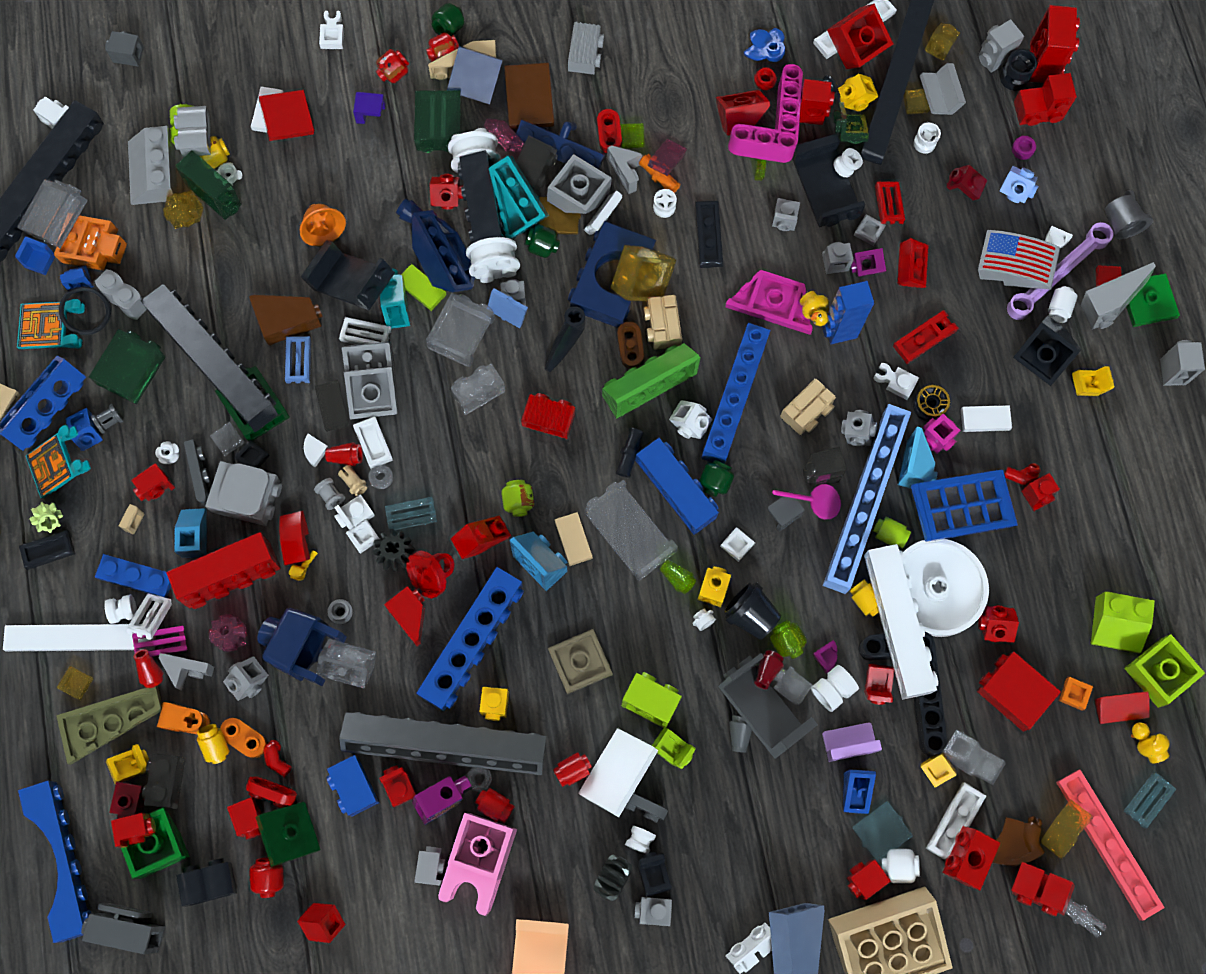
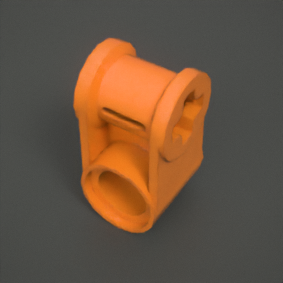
M163 702L157 727L197 735L199 729L210 725V719L205 713L198 710ZM198 719L197 724H192L193 720Z

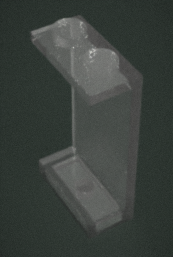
M624 480L619 483L613 482L605 489V494L599 498L595 496L587 502L585 515L637 580L640 581L675 554L678 546L672 539L670 541L667 540L628 492Z

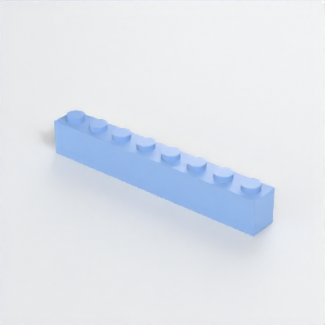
M888 404L882 414L876 437H874L823 586L844 594L851 589L911 415L910 411Z

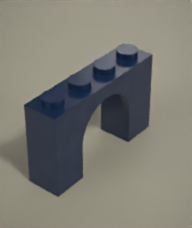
M604 221L602 228L595 232L593 239L595 241L593 249L589 248L585 257V261H587L585 268H580L576 279L579 282L576 289H571L568 301H570V308H581L585 316L619 328L621 324L626 322L631 309V300L601 288L595 278L596 272L603 264L613 260L626 261L647 269L655 251L656 240Z

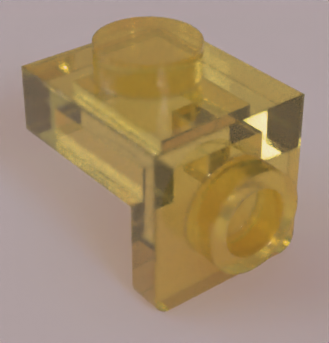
M941 22L933 32L925 51L940 60H944L951 47L957 41L960 32L954 26Z

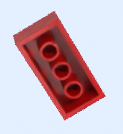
M259 532L166 573L176 599L188 608L197 609L206 605V601L210 599L226 597L230 594L229 591L233 589H244L251 586L254 580L270 578L276 574L275 571L281 568L270 542Z

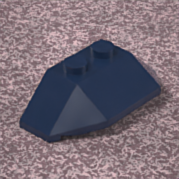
M433 210L414 212L412 214V248L432 286L452 293L472 289L475 277L469 274L471 260L466 256V248L457 231L444 220L437 217Z

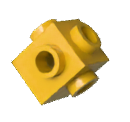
M862 74L848 78L845 84L838 88L842 105L854 111L864 110L870 102L879 97L871 77Z

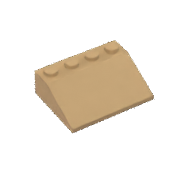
M925 886L828 919L845 974H938L953 968L937 902Z

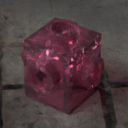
M233 614L219 616V620L211 621L212 629H209L210 642L214 643V646L223 650V652L235 651L238 647L246 646L247 628L246 624L239 618L234 617ZM229 629L228 634L224 635V630Z

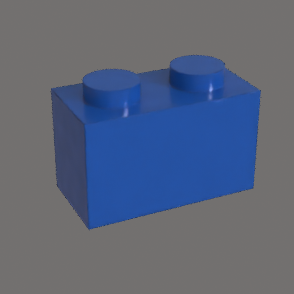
M356 755L327 769L329 776L326 777L332 791L337 790L340 797L337 803L343 814L347 812L348 816L353 817L379 803L360 759Z

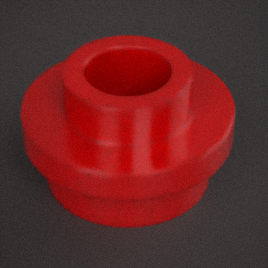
M770 68L760 69L754 77L755 85L762 90L773 88L777 80L776 74Z

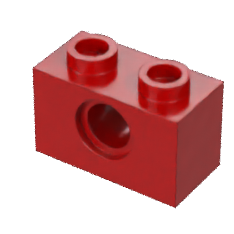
M804 79L801 91L800 123L823 125L825 117L830 115V109L834 101L835 92L831 91L832 82Z
M962 826L961 831L956 836L952 852L945 861V868L942 873L966 886L981 890L1000 842L976 829Z

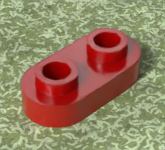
M612 109L602 110L597 116L599 146L603 152L607 153V149L610 146L607 144L608 142H613L614 145L612 146L621 148L620 118L616 111ZM605 122H611L612 124L606 125Z
M249 777L246 785V790L251 797L271 800L273 805L280 808L293 805L297 796L294 790L260 777Z

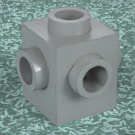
M856 410L855 412H848L847 420L843 419L841 432L845 435L847 444L871 446L872 437H876L877 422H874L872 414H869L867 411Z
M253 656L231 666L228 670L229 674L223 682L239 701L247 696L252 698L257 695L262 689L260 686L269 675Z

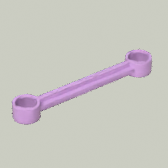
M1094 224L1087 233L1086 239L1057 264L1052 287L1095 249H1103L1113 238V230L1108 224ZM1093 231L1103 232L1106 239H1095ZM1030 288L1025 294H1016L1007 305L1008 314L1016 320L1027 318L1034 308V303L1046 294L1049 289ZM1022 301L1028 309L1024 311L1018 308L1015 309L1013 302Z

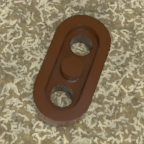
M624 322L617 331L620 360L627 368H638L644 360L641 330L634 322ZM630 333L633 337L628 339L625 337V334ZM634 355L636 359L631 361L628 359V356Z

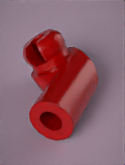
M1035 463L1029 464L1027 468L1021 471L1008 466L1004 476L1011 481L1026 485L1039 477L1041 468Z
M271 740L263 748L266 765L281 776L286 777L292 767L280 760L278 753L281 748L280 743L276 740Z

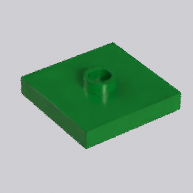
M1166 273L1150 276L1148 282L1126 306L1133 327L1177 319L1180 316Z

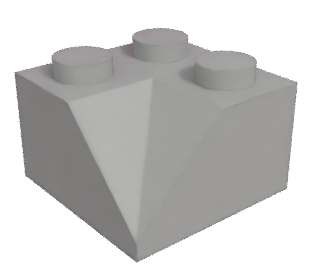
M573 154L548 186L547 201L565 213L586 214L598 208L608 195L612 178Z

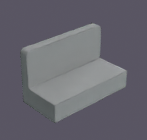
M946 63L937 73L923 72L920 75L932 114L953 115L966 103L953 63Z

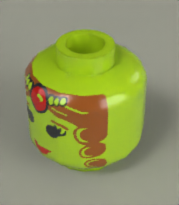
M513 480L506 483V486L501 491L504 510L513 513V517L527 515V511L534 507L531 485L526 484L524 480Z

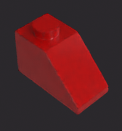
M407 586L386 602L384 606L414 644L418 646L421 644L425 615V608L422 602L425 600L416 589L411 591Z

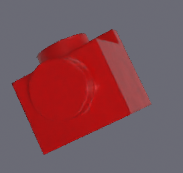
M156 463L131 480L136 486L133 491L141 501L144 499L148 501L157 499L164 493L165 489L169 488L172 491L175 488Z
M1048 473L1028 484L1021 492L1033 511H1036L1055 500L1054 494L1060 488L1051 474Z
M139 813L111 820L115 847H128L127 841H129V845L145 842L146 836L153 835L156 832L155 821L147 813Z

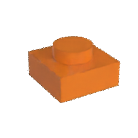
M1068 677L1066 678L1059 701L1083 711L1086 709L1093 686Z

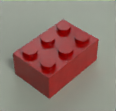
M1049 5L1030 42V52L1036 56L1038 62L1029 80L1030 82L1044 83L1049 75L1064 74L1065 66L1070 64L1073 52H1077L1079 47V38L1076 37L1080 24V18L1077 17V8Z

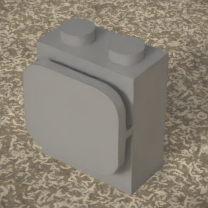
M220 461L205 507L211 513L267 526L268 520L273 518L275 511L273 504L275 497H279L282 484L277 475L267 473L263 469Z

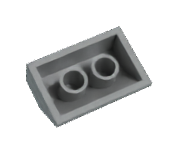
M168 126L144 128L128 141L131 204L176 201L178 197L175 145L171 142V132Z

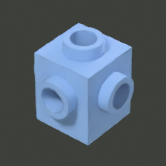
M1012 166L1001 186L1000 192L1006 194L1007 198L1015 203H1025L1028 197L1033 198L1038 188L1035 185L1037 177L1029 169H1019Z

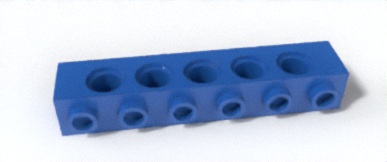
M751 323L747 324L701 459L712 463L716 460L725 464L770 333L769 329Z
M496 567L416 694L443 712L447 707L450 709L454 705L458 697L456 695L457 690L460 686L465 687L471 677L469 671L473 665L478 666L485 654L482 651L486 644L491 645L498 634L495 631L500 622L502 624L506 622L511 613L508 609L513 602L517 603L524 593L522 581ZM497 593H502L506 596L505 601L501 604H496L492 601L493 596ZM483 614H490L493 617L491 623L487 625L481 624L479 619ZM470 635H477L479 637V642L474 646L466 644V639ZM456 656H464L466 662L462 667L453 666V659ZM443 677L452 678V685L449 688L443 689L439 686V682Z

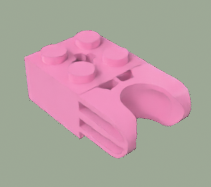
M464 813L439 891V900L443 902L452 900L459 886L464 882H469L476 887L478 892L476 910L479 914L487 916L492 909L517 829L471 813ZM486 840L488 849L482 853L478 843Z

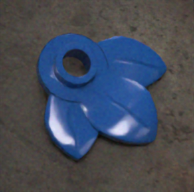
M774 28L768 33L765 30L758 29L750 33L753 45L744 51L746 57L756 61L767 58L770 62H777L783 58L785 54V45L783 44L785 37L781 30Z

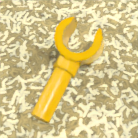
M313 550L309 554L310 559L304 561L301 567L293 564L289 570L290 578L298 581L303 580L309 564L318 553Z

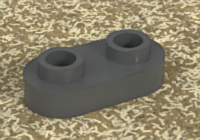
M634 793L625 806L626 809L633 812L635 808L644 811V817L656 823L659 819L664 820L668 812L665 808Z

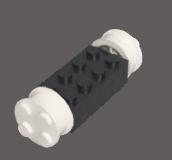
M478 128L471 132L453 135L448 144V150L453 155L451 168L459 174L460 179L464 182L461 192L464 201H467L468 208H465V215L467 221L471 223V229L468 230L470 241L473 243L466 249V256L471 260L469 274L476 279H480L482 283H489L494 279L515 276L516 271L520 268V262L515 258L516 242L505 236L506 233L489 168L501 160L500 154L496 152L498 139L494 134L487 132L485 128Z

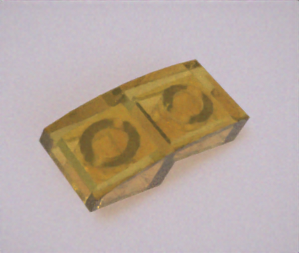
M1070 800L1051 824L1040 843L1060 859H1063L1078 841L1077 837L1093 819V816L1073 800Z

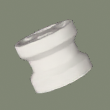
M848 148L842 153V156H838L834 160L833 165L839 175L850 177L854 170L862 166L863 160L856 150Z
M662 189L655 194L653 209L657 216L667 218L674 214L677 198L673 191Z
M633 826L631 829L632 836L626 841L625 845L641 853L648 854L650 852L649 845L655 840L656 835Z

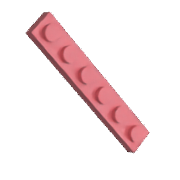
M1077 770L1057 781L1058 787L1138 919L1143 921L1164 909L1165 907L1081 770Z

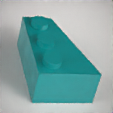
M508 155L489 168L506 238L514 239L549 216L513 156Z

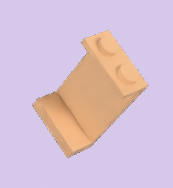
M517 919L512 974H564L569 924Z

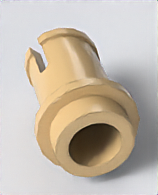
M351 465L343 467L346 472L344 473L340 470L338 475L350 488L349 492L355 494V496L362 495L367 490L366 481L360 479Z

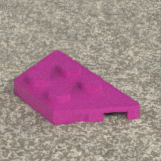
M760 270L753 276L750 282L743 285L740 291L726 302V308L811 335L813 329L810 319L803 316L800 299L806 294L805 284Z

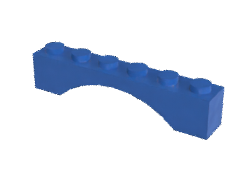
M48 780L18 790L24 816L33 821L43 831L52 846L56 858L58 871L57 891L47 918L53 943H61L84 935L81 933L83 922L92 913L90 910H87L85 902L88 898L87 890L84 885H81L79 877L82 872L81 865L77 859L75 860L73 852L76 847L75 840L68 831L69 815L65 809L63 810L62 806L63 790L60 785H57V782Z

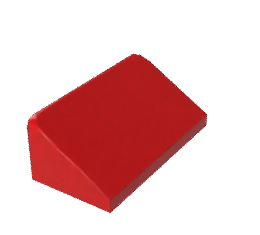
M913 238L900 243L898 285L917 288L926 287L927 244Z
M1148 691L1095 699L1099 724L1149 718Z

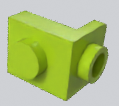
M665 727L652 744L658 750V755L680 769L689 764L696 750L695 747L684 742Z

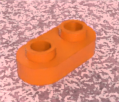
M229 718L221 724L220 729L229 745L250 758H258L264 754L263 748L267 741L259 732L237 718ZM231 726L236 727V732L233 735L228 733ZM251 740L256 741V747L250 749L248 746Z

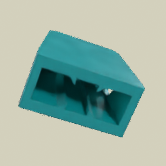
M393 269L395 274L380 294L381 309L385 323L391 329L410 326L406 289L403 277L400 274L398 275L396 269Z

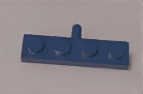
M521 120L513 141L565 164L574 154L600 170L605 154L568 139L570 131H574L577 128L575 122H565L558 135L530 122Z

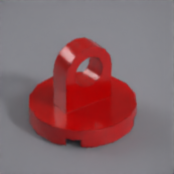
M422 550L410 555L408 558L409 562L406 564V570L412 585L416 589L420 588L423 591L421 594L425 597L432 599L441 595L446 589V578L454 570L455 564L452 556L447 553L431 555ZM441 559L444 561L445 564L444 569H442L441 565L439 564Z

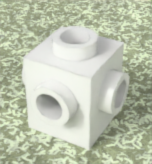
M683 400L680 401L669 418L678 428V433L688 439L690 437L701 439L713 419L706 413L707 410L702 405Z

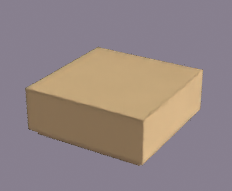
M129 504L119 527L130 534H135L144 516V512L138 507Z

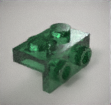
M839 102L838 110H834L835 133H839L840 141H848L852 144L868 142L869 131L865 114H846L844 102Z

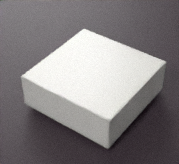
M367 519L346 532L360 554L373 546L375 540H380Z
M736 527L720 547L739 562L755 542Z

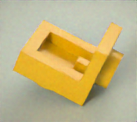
M1104 366L1096 371L1077 370L1072 373L1077 395L1099 396L1114 388L1109 366Z
M139 744L133 745L132 750L106 760L115 785L116 782L121 783L145 774L149 758L146 751L140 749Z

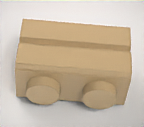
M668 295L649 298L647 306L643 307L645 321L649 320L650 328H647L648 342L653 343V349L655 350L669 348L673 345L680 346L682 344V334L676 296Z
M814 379L782 410L780 417L799 435H802L805 431L810 433L819 423L817 419L821 415L826 417L834 409L833 402L836 397L821 382Z

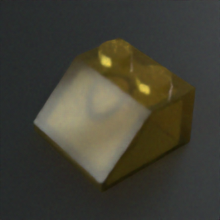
M624 245L611 289L623 299L630 301H648L651 297H663L676 259L643 246Z

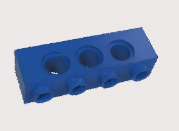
M56 356L0 421V435L22 451L31 447L37 439V434L51 424L54 414L57 411H61L67 405V399L71 394L81 389L86 376L65 359ZM61 380V389L54 391V384ZM46 399V406L38 410L39 401ZM26 418H30V425L26 428H22L23 420Z

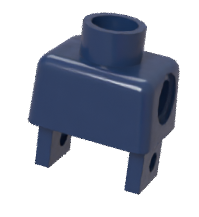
M287 608L281 619L270 616L263 622L257 639L259 644L266 646L262 655L264 661L299 681L306 679L323 686L325 679L309 671L314 663L319 661L323 653V641L326 636L341 643L345 642L347 636L339 630L330 627L317 616L294 608Z

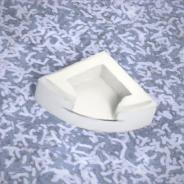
M1051 226L1045 241L1062 248L1070 241L1073 235Z
M308 434L304 441V453L310 464L316 467L325 455L326 448L329 447Z

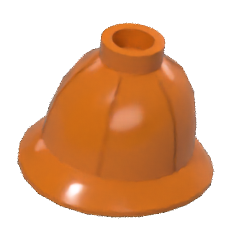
M313 204L309 206L304 214L300 225V236L308 245L323 246L326 240L333 242L342 234L346 226V219L336 209L324 204Z

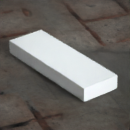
M963 782L926 849L946 861L955 845L957 834L961 831L962 826L970 827L986 795Z

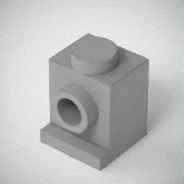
M835 242L827 246L826 250L822 252L826 274L849 271L853 262L850 243Z
M510 279L500 283L502 293L511 296L516 301H521L519 303L526 306L524 281Z
M426 846V851H419L415 883L442 885L443 881L438 880L439 875H443L445 869V859H441L442 848Z

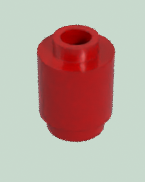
M577 752L557 763L558 766L553 771L563 787L567 784L570 786L590 775L588 769L592 768L585 754L580 756Z
M491 788L487 792L482 790L475 801L478 804L477 810L495 822L505 823L515 807L510 803L511 800Z

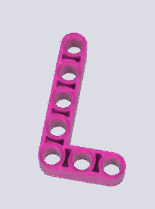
M788 64L783 68L778 85L775 129L745 124L735 125L728 143V149L731 153L738 156L782 163L792 160L798 142L803 77L802 69L798 65Z

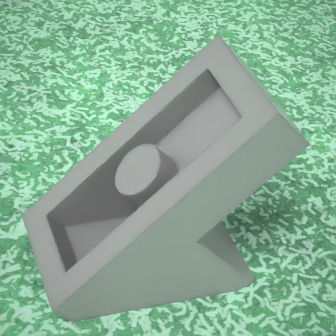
M612 145L609 146L607 149V159L628 194L637 191V181H639V178L634 168L640 166L639 162L642 159V154Z
M162 653L159 654V660L173 685L181 691L187 672H189L188 676L203 679L204 675L212 677L214 667L209 663Z

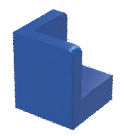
M26 236L15 255L24 268L43 275L47 274L55 258L53 251L47 244Z

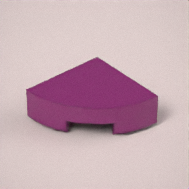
M832 640L812 654L826 674L836 665L838 657L837 645Z

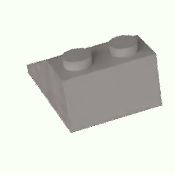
M1154 262L1086 291L1080 306L1092 330L1098 327L1104 329L1114 323L1113 321L1148 282L1156 267Z

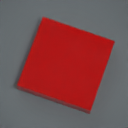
M304 90L259 96L258 100L269 141L314 134Z

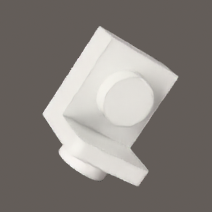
M361 494L341 508L339 505L334 507L338 513L334 517L342 528L347 526L349 530L365 519L368 521L375 516Z

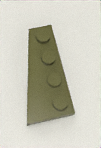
M158 686L143 688L56 715L67 764L75 763L161 712L163 705Z

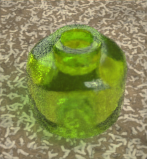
M786 620L772 629L771 642L782 657L790 656L791 659H794L804 653L803 648L807 644V638L797 623H790L789 620Z

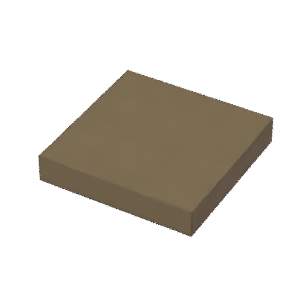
M594 629L548 648L567 694L613 675Z

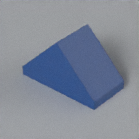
M848 770L844 772L843 812L869 814L876 777L875 771Z

